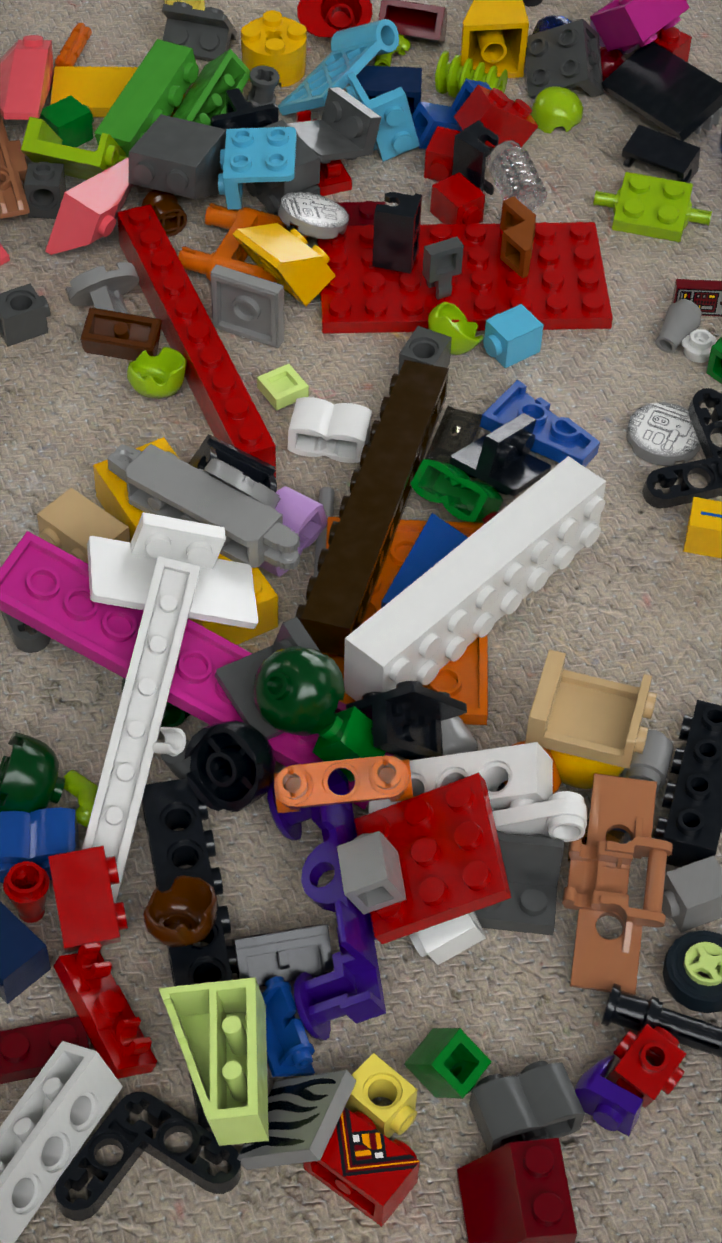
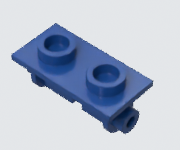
M281 976L270 978L265 984L266 990L261 992L266 1004L267 1062L272 1077L314 1075L312 1055L315 1049L309 1043L301 1019H295L294 1017L297 1009L291 994V984L285 982Z

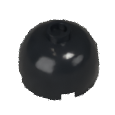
M235 720L207 726L192 736L185 750V759L191 756V772L186 773L188 784L201 802L216 811L225 809L237 812L249 807L267 793L274 779L276 760L271 744L259 730L243 722Z

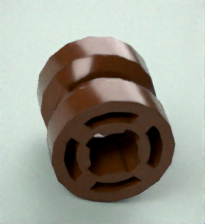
M154 189L145 196L142 206L152 205L168 237L177 235L184 229L187 223V215L178 204L174 194Z

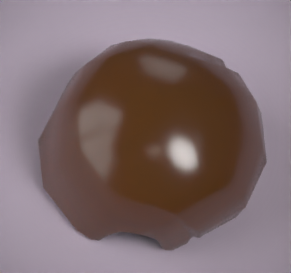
M182 875L175 878L169 890L160 892L157 888L154 889L143 913L147 931L155 939L169 947H184L200 942L207 937L217 918V896L214 887L202 878Z

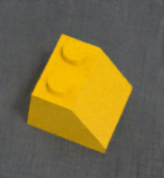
M278 223L240 228L233 233V236L257 266L264 267L265 271L275 277L277 283L284 285V290L305 307L336 276L327 264L330 261L329 256L317 245H314L312 248L307 246V240L294 228L287 231Z

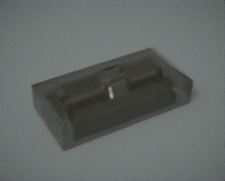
M447 406L425 459L450 464L449 461L452 454L478 439L482 429L480 427L482 414Z

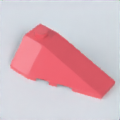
M39 35L24 36L23 40L19 39L0 58V114L3 119L29 120V116L40 118L53 83L52 40H43V37Z
M129 157L64 193L45 252L50 255L90 245L101 237H107L111 234L117 222V212H120L134 184L129 183Z

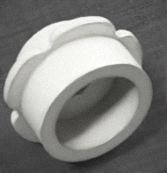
M704 329L692 331L681 342L684 347L685 357L696 363L709 361L711 347L716 344L717 339Z

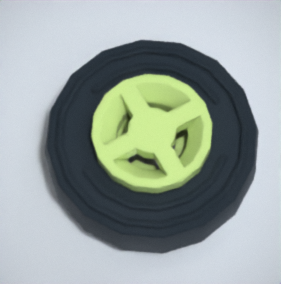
M706 930L688 932L676 939L666 953L663 966V978L666 988L676 1002L690 1010L702 1013L722 1011V935L720 933ZM697 972L706 973L710 978L703 977L697 974Z

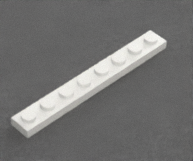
M160 556L157 557L82 847L83 850L104 846L106 858L115 856L120 883L111 885L114 903L117 902L154 756L152 748L153 744L158 740L201 567Z

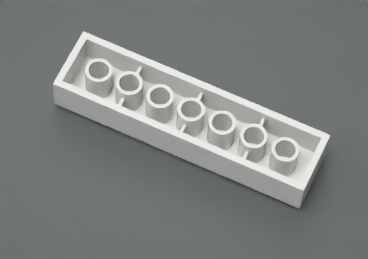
M568 456L345 638V693L355 701H358L366 693L386 692L395 689L398 683L404 681H418L424 686L430 684L437 676L439 670L448 662L458 660L466 651L467 646L475 639L485 637L492 630L495 622L502 616L512 614L519 607L522 599L532 591H539L545 585L549 576L558 569L566 568L571 563L575 554L582 548H588L596 542L601 532L599 523L601 512L605 507L604 493L606 480Z

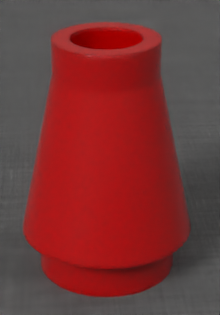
M24 861L17 863L11 867L4 878V892L16 908L18 916L22 921L34 923L42 919L45 914V902L50 885L49 876L42 867L34 862Z

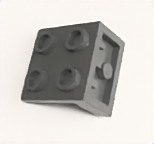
M584 19L528 36L525 64L529 97L535 99L544 88L551 86L567 89L578 86L591 97L604 94V88L601 84L603 77L599 34Z
M333 87L328 89L321 120L287 124L289 127L295 128L297 135L320 157V163H330L331 160H355L357 157L372 155L382 117L342 88Z
M298 617L282 623L272 646L218 668L215 673L216 680L243 722L255 727L266 736L267 740L283 732L276 730L265 722L255 706L253 696L255 674L263 661L277 650L291 646H300L320 651Z
M496 830L511 898L474 911L482 928L553 935L557 885L564 853V841L551 839L545 835L522 836L505 834Z

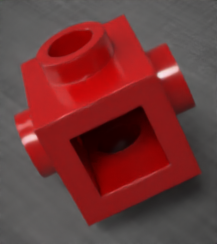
M646 1024L637 1035L629 1030L619 1042L613 1054L620 1059L606 1079L644 1099L642 1106L645 1108L656 1099L661 1090L669 1095L685 1073L678 1066L687 1053L678 1047L679 1041L670 1032L659 1026L653 1029Z

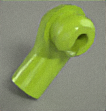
M399 34V44L396 50L376 56L374 66H391L392 55L395 52L400 56L405 55V51H409L411 47L410 40L404 38V35Z
M72 769L63 777L65 779L63 789L78 799L79 807L75 810L77 821L88 828L98 786Z

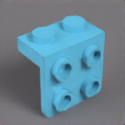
M354 72L347 74L350 85L345 87V91L382 117L374 150H377L382 161L384 162L419 147L420 144L411 111L402 87L369 100Z
M295 128L226 129L225 149L220 150V165L223 174H218L219 195H225L227 210L242 209L243 183L288 182L294 179L297 143Z

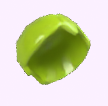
M559 86L544 88L536 96L531 107V116L538 124L537 128L545 133H552L557 127H564L565 131L568 132L572 127L580 123L583 116V105L578 95L570 89Z
M443 302L430 312L428 318L429 330L452 337L451 355L465 354L484 339L482 335L475 337L478 324L476 322H467L464 313L455 304Z
M163 347L157 356H150L144 350L136 361L129 363L127 379L135 391L142 396L155 399L168 398L175 395L183 384L187 359L181 352L170 347Z

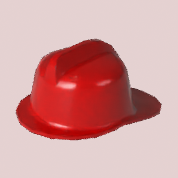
M300 0L297 6V17L300 24L306 27L308 33L322 38H332L337 31L370 23L373 15L370 0Z

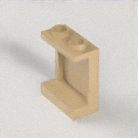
M549 649L530 711L525 743L538 742L542 748L630 769L633 753L643 754L649 728L641 726L642 718H652L657 693L649 692L652 676L643 674L641 686L634 687L564 670L566 653Z

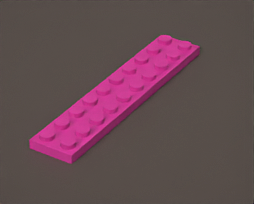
M29 531L25 533L0 568L1 611L126 679L144 610L91 601L88 564ZM188 619L167 702L209 725L235 720L243 722L216 680L215 673L218 668L249 656L252 653ZM339 701L338 707L334 712L335 714L346 710V704ZM282 733L268 740L273 748L275 760L286 767L297 764L324 762L313 753L319 737L318 733L305 737ZM385 753L387 756H394L392 753ZM355 780L348 781L350 792L355 786ZM369 801L354 802L353 804L365 810Z

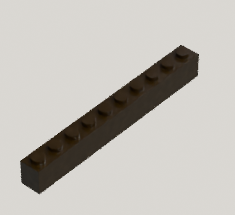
M404 360L400 373H394L389 388L390 397H384L380 408L381 420H375L372 425L370 434L371 445H364L360 458L361 469L353 471L350 482L351 494L350 496L344 495L339 511L340 521H333L328 540L329 549L322 548L317 566L318 576L310 577L306 591L307 603L306 605L300 604L295 617H298L322 653L344 657L345 638L363 622L412 491L410 483L424 459L445 403L449 368Z

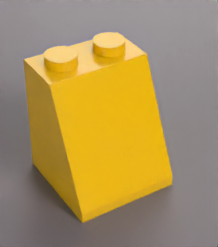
M473 0L462 26L460 53L462 66H464L468 58H472L473 69L475 70L482 61L485 63V73H488L490 68L495 65L497 66V77H500L505 69L508 72V78L524 77L529 20L523 0Z

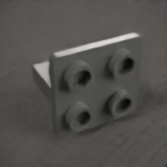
M174 2L173 5L163 4L162 12L167 17L163 41L193 48L195 59L211 62L228 50L230 39L236 40L237 32L220 9L205 7L204 11L192 9L191 5L184 2Z

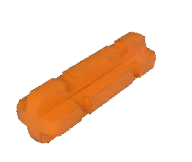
M82 22L77 23L60 51V55L56 58L55 66L75 65L77 58H79L87 40H89L92 34L90 27H86Z

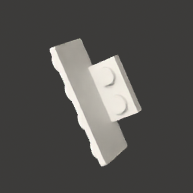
M143 512L131 543L97 536L89 537L87 552L91 601L144 610L157 557L160 556L201 566L188 618L255 629L258 624L252 567L245 563L218 559L226 540L225 527Z

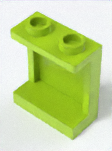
M29 116L21 151L32 162L64 164L65 176L88 180L127 158L125 151L110 134H101L96 151L62 145L63 140L43 119Z

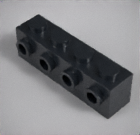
M697 700L693 716L684 715L679 739L687 741L685 749L676 747L670 773L678 774L677 784L667 783L662 807L670 809L668 819L659 816L654 839L665 840L673 844L672 855L667 856L666 864L676 867H683L715 856L722 829V705Z

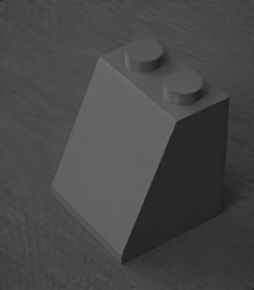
M161 114L129 151V183L192 199L219 195L218 174H223L220 165V150L225 149L226 129Z

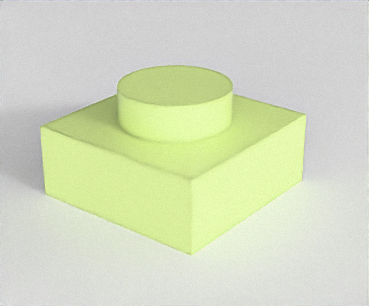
M290 364L257 377V388L276 411L295 403L297 398L309 397V386Z

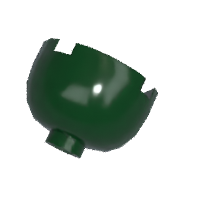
M291 646L277 650L265 659L255 674L253 684L254 703L262 719L280 732L304 737L320 733L333 723L338 715L334 712L338 707L339 700H343L345 693L343 675L336 662L328 655L322 654L316 649L300 646Z
M14 732L8 743L13 745L10 757L4 755L0 764V812L24 811L31 813L47 808L49 802L58 804L65 785V779L58 777L59 761L55 752L46 743L34 737Z

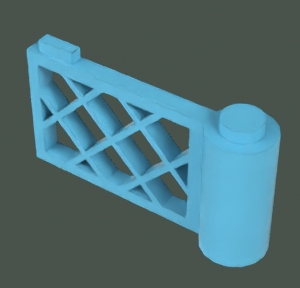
M382 19L334 33L331 39L332 52L278 105L282 116L324 107L329 88L340 87L344 89L349 84L347 74L354 72L357 75L374 56L395 51L399 44V32L395 24L389 19Z

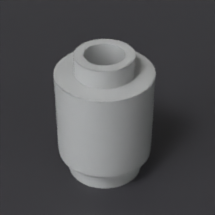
M648 730L643 754L633 753L630 769L624 768L623 777L657 782V794L659 788L663 787L666 782L674 750L672 742L663 733L657 730Z

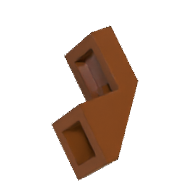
M512 196L502 203L500 229L503 231L500 259L521 278H525L528 276L530 269L536 214L515 196Z

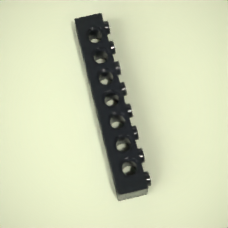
M187 778L146 784L142 808L156 888L160 892L167 891L172 887L177 876L185 875L202 878L214 887L216 895L223 894L220 868H211L209 857L216 856L212 830L204 831L202 820L208 819L207 806L196 797L188 784ZM177 828H184L181 831H174ZM183 865H191V866H193V867L187 868V869L179 868V867H181V866H183ZM217 901L215 925L207 937L200 941L209 943L204 947L192 946L193 944L184 947L167 946L174 986L233 980L232 974L239 972L234 946H226L224 934L231 933L227 905L218 907ZM190 1075L198 1124L205 1129L211 1128Z

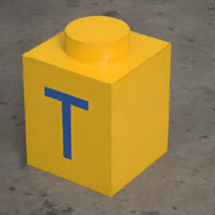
M693 497L683 552L722 559L721 501Z

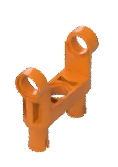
M210 203V207L208 206L205 214V224L229 230L216 252L209 254L183 246L178 258L185 270L206 275L210 282V272L217 264L277 283L275 277L265 271L264 267L244 262L248 254L233 236V233L240 228L278 223L287 231L289 230L278 215L248 207L239 210H227V207Z
M384 755L287 766L280 772L274 773V791L278 813L301 811L300 808L384 799H390L391 802L404 801L413 797L409 759L400 760L394 756ZM347 769L354 775L355 786L348 794L337 795L329 789L328 779L335 770Z

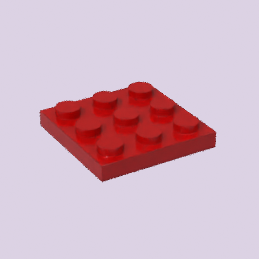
M479 772L354 819L357 836L380 831L399 854L406 900L370 912L374 937L381 944L511 898L486 781Z

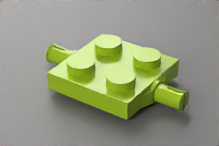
M625 172L622 187L617 191V194L596 190L593 205L613 208L612 230L681 242L683 230L689 222L709 226L712 211L692 208L690 200L693 188L692 183Z

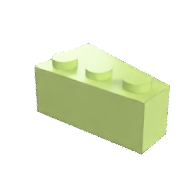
M256 978L158 988L205 1116L218 1145L269 1141L266 1004Z

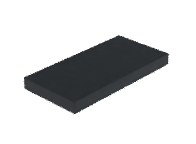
M655 42L640 47L601 83L607 93L682 141L687 139L722 107L721 82Z

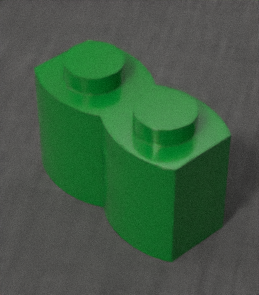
M430 459L422 460L410 483L414 491L422 498L443 504L450 514L467 522L483 523L482 519L491 512L498 511L504 501L502 496L493 487L471 480L463 470L454 465Z

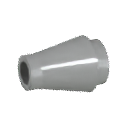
M680 299L669 306L660 334L656 339V345L659 349L666 353L675 352L682 340L700 326L702 313L694 302Z

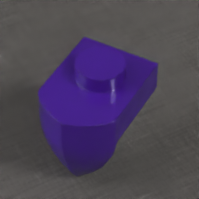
M609 1055L591 1066L580 1077L574 1090L583 1111L593 1116V1119L601 1127L610 1131L618 1130L629 1137L638 1122L644 1099L605 1079L615 1059V1055Z

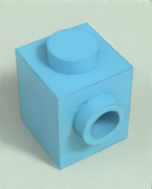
M519 304L486 320L483 347L487 354L494 357L504 368L510 367L540 352L544 325L528 309Z

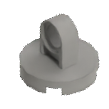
M117 262L118 270L106 272L104 265L81 273L70 281L72 287L65 288L70 303L74 306L82 307L94 305L97 309L128 314L122 295L131 291L139 283L140 279L135 266L128 262Z

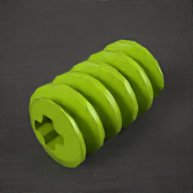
M445 50L441 54L436 67L435 88L440 94L448 92L449 96L456 98L465 80L471 79L486 82L491 89L497 88L504 93L508 72L505 69L501 76L497 77V66L493 65L489 72L485 73V63L482 61L475 70L473 69L472 58H468L464 66H462L461 55L456 54L452 62H449V52Z

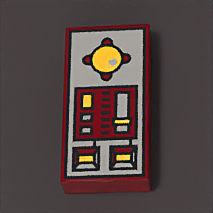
M676 279L671 304L676 303L680 299H687L694 302L700 308L702 316H722V281Z

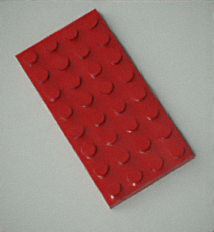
M500 223L420 225L419 251L411 273L373 267L374 225L347 226L343 235L339 232L338 236L333 239H317V246L329 256L330 261L327 264L336 275L320 292L322 334L414 332L417 326L429 329L428 318L430 312L443 302L455 304L464 313L467 322H476L478 324L477 331H485L487 319L519 304L528 309L544 325L543 330L611 329L613 316L596 223H536L528 276L525 278H521L500 259L503 235ZM458 237L464 245L462 273L452 276L451 296L437 300L436 287L429 288L427 280L422 275L424 246Z

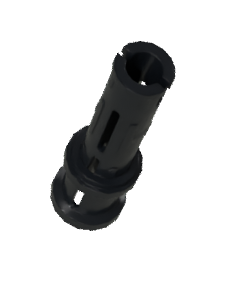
M613 984L601 1021L602 1025L609 1026L611 1023L638 1032L646 1024L653 1029L659 1026L674 1035L680 1044L722 1058V1027L663 1008V1002H660L659 998L652 996L647 1000L621 991V985Z

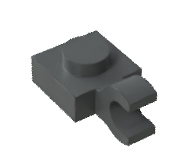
M458 237L424 246L422 275L427 280L429 288L436 287L437 300L451 296L452 276L462 273L464 245Z

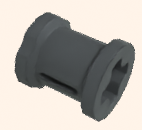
M261 65L251 70L250 81L252 87L248 92L247 101L250 100L253 107L276 102L274 90L280 78L279 73L274 68Z

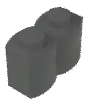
M537 1061L526 1066L518 1076L503 1077L502 1074L489 1075L481 1079L476 1087L472 1089L469 1102L488 1153L510 1142L567 1136L580 1130L585 1115L566 1069L561 1062L548 1064L546 1061Z

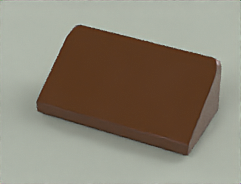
M89 307L80 340L84 351L90 354L136 361L144 350L150 356H157L162 320Z

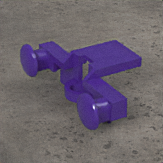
M340 769L331 773L328 779L329 789L337 795L348 794L350 789L346 775ZM273 779L267 791V802L275 825L282 835L291 841L301 839V822L312 819L322 830L323 843L319 844L308 855L302 868L301 883L305 893L320 908L335 912L340 952L332 954L333 972L313 978L307 972L297 976L294 982V1001L304 1028L311 1037L324 1041L330 1036L331 1020L347 1015L357 1024L386 1014L374 941L377 939L374 937L371 913L363 914L344 895L337 846L350 842L357 837L352 803L305 807L300 808L301 811L278 813ZM335 870L331 882L323 887H318L319 878L323 873Z

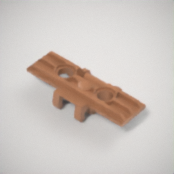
M1 114L0 219L30 213L21 182L22 180L23 184L25 183L28 168L26 157L21 151L20 140L9 141Z
M594 774L586 845L582 844V839L569 842L568 856L570 857L568 885L563 891L562 904L566 909L578 910L570 987L611 992L615 983L621 985V991L635 995L642 927L665 926L666 915L662 913L667 856L672 855L673 844L665 840L652 838L657 782ZM620 828L629 833L632 841L625 844L613 841L606 842V834L612 829ZM642 857H648L643 909L631 908L628 906L629 895L627 894L630 865L633 858L641 859ZM613 916L620 921L622 934L616 939H605L597 932L596 922L601 917Z

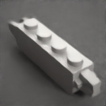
M122 444L107 458L108 469L127 483L129 504L145 513L225 527L226 540L220 554L230 560L249 564L252 568L259 567L266 561L275 567L284 569V571L294 570L300 564V554L298 553L300 537L298 533L291 531V528L283 525V514L277 512L272 506L260 503L240 490L212 477L203 469H197L180 460L173 453L165 452L152 444L143 451Z

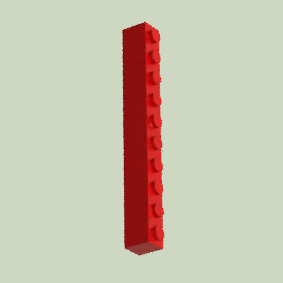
M149 204L117 212L120 247L128 263H132L136 268L140 279L139 285L155 318L162 320L161 330L170 348L181 352L187 359L185 378L214 437L274 466L276 470V445L152 205Z

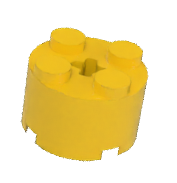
M271 10L265 12L263 17L252 20L241 28L242 62L250 71L254 67L261 65L274 68L279 73L281 87L297 83L304 77L306 71V27L295 20L282 17V14L278 11Z

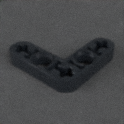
M703 388L697 391L688 408L690 420L706 459L652 471L648 475L642 490L644 499L651 506L668 508L691 503L693 497L710 499L722 496V447L716 446L710 437L714 433L722 434V394L717 390ZM702 403H705L707 408H714L711 415L707 408H700ZM695 473L702 475L707 481V486L704 488L692 486L688 481V475ZM656 483H660L662 488H669L667 494H664L661 489H654Z
M133 1092L120 1100L60 1176L55 1189L57 1204L60 1212L68 1219L83 1221L91 1218L102 1207L144 1151L204 1190L213 1194H224L235 1188L241 1178V1161L237 1160L239 1153L232 1145L219 1146L213 1133L151 1094ZM143 1110L147 1111L148 1122L158 1128L154 1139H152L153 1128L145 1121L138 1120L134 1125L131 1124V1112L139 1115ZM176 1132L188 1134L193 1141L191 1146L181 1153L169 1151L164 1144L167 1137ZM106 1145H115L123 1151L121 1160L112 1166L99 1164L95 1159L97 1151ZM202 1146H205V1147H204V1156H205V1159H203V1158H201V1157L199 1156V1154H200V1152H201ZM223 1160L227 1161L228 1173L219 1171L215 1176L210 1174V1164L208 1161L215 1165H219ZM85 1168H88L94 1175L87 1185L88 1199L77 1198L72 1203L69 1190L80 1191L86 1185L89 1178Z

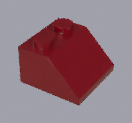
M559 1137L510 1142L457 1169L456 1175L467 1243H575L577 1229Z

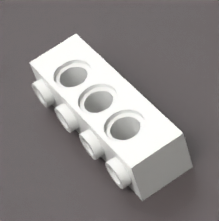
M538 742L409 761L413 797L478 772L486 781L492 811L548 801V798L553 794V759ZM508 780L506 786L497 791L500 784ZM390 799L369 801V814L402 801L391 802Z
M62 1041L0 1126V1243L16 1242L123 1086L97 1051Z

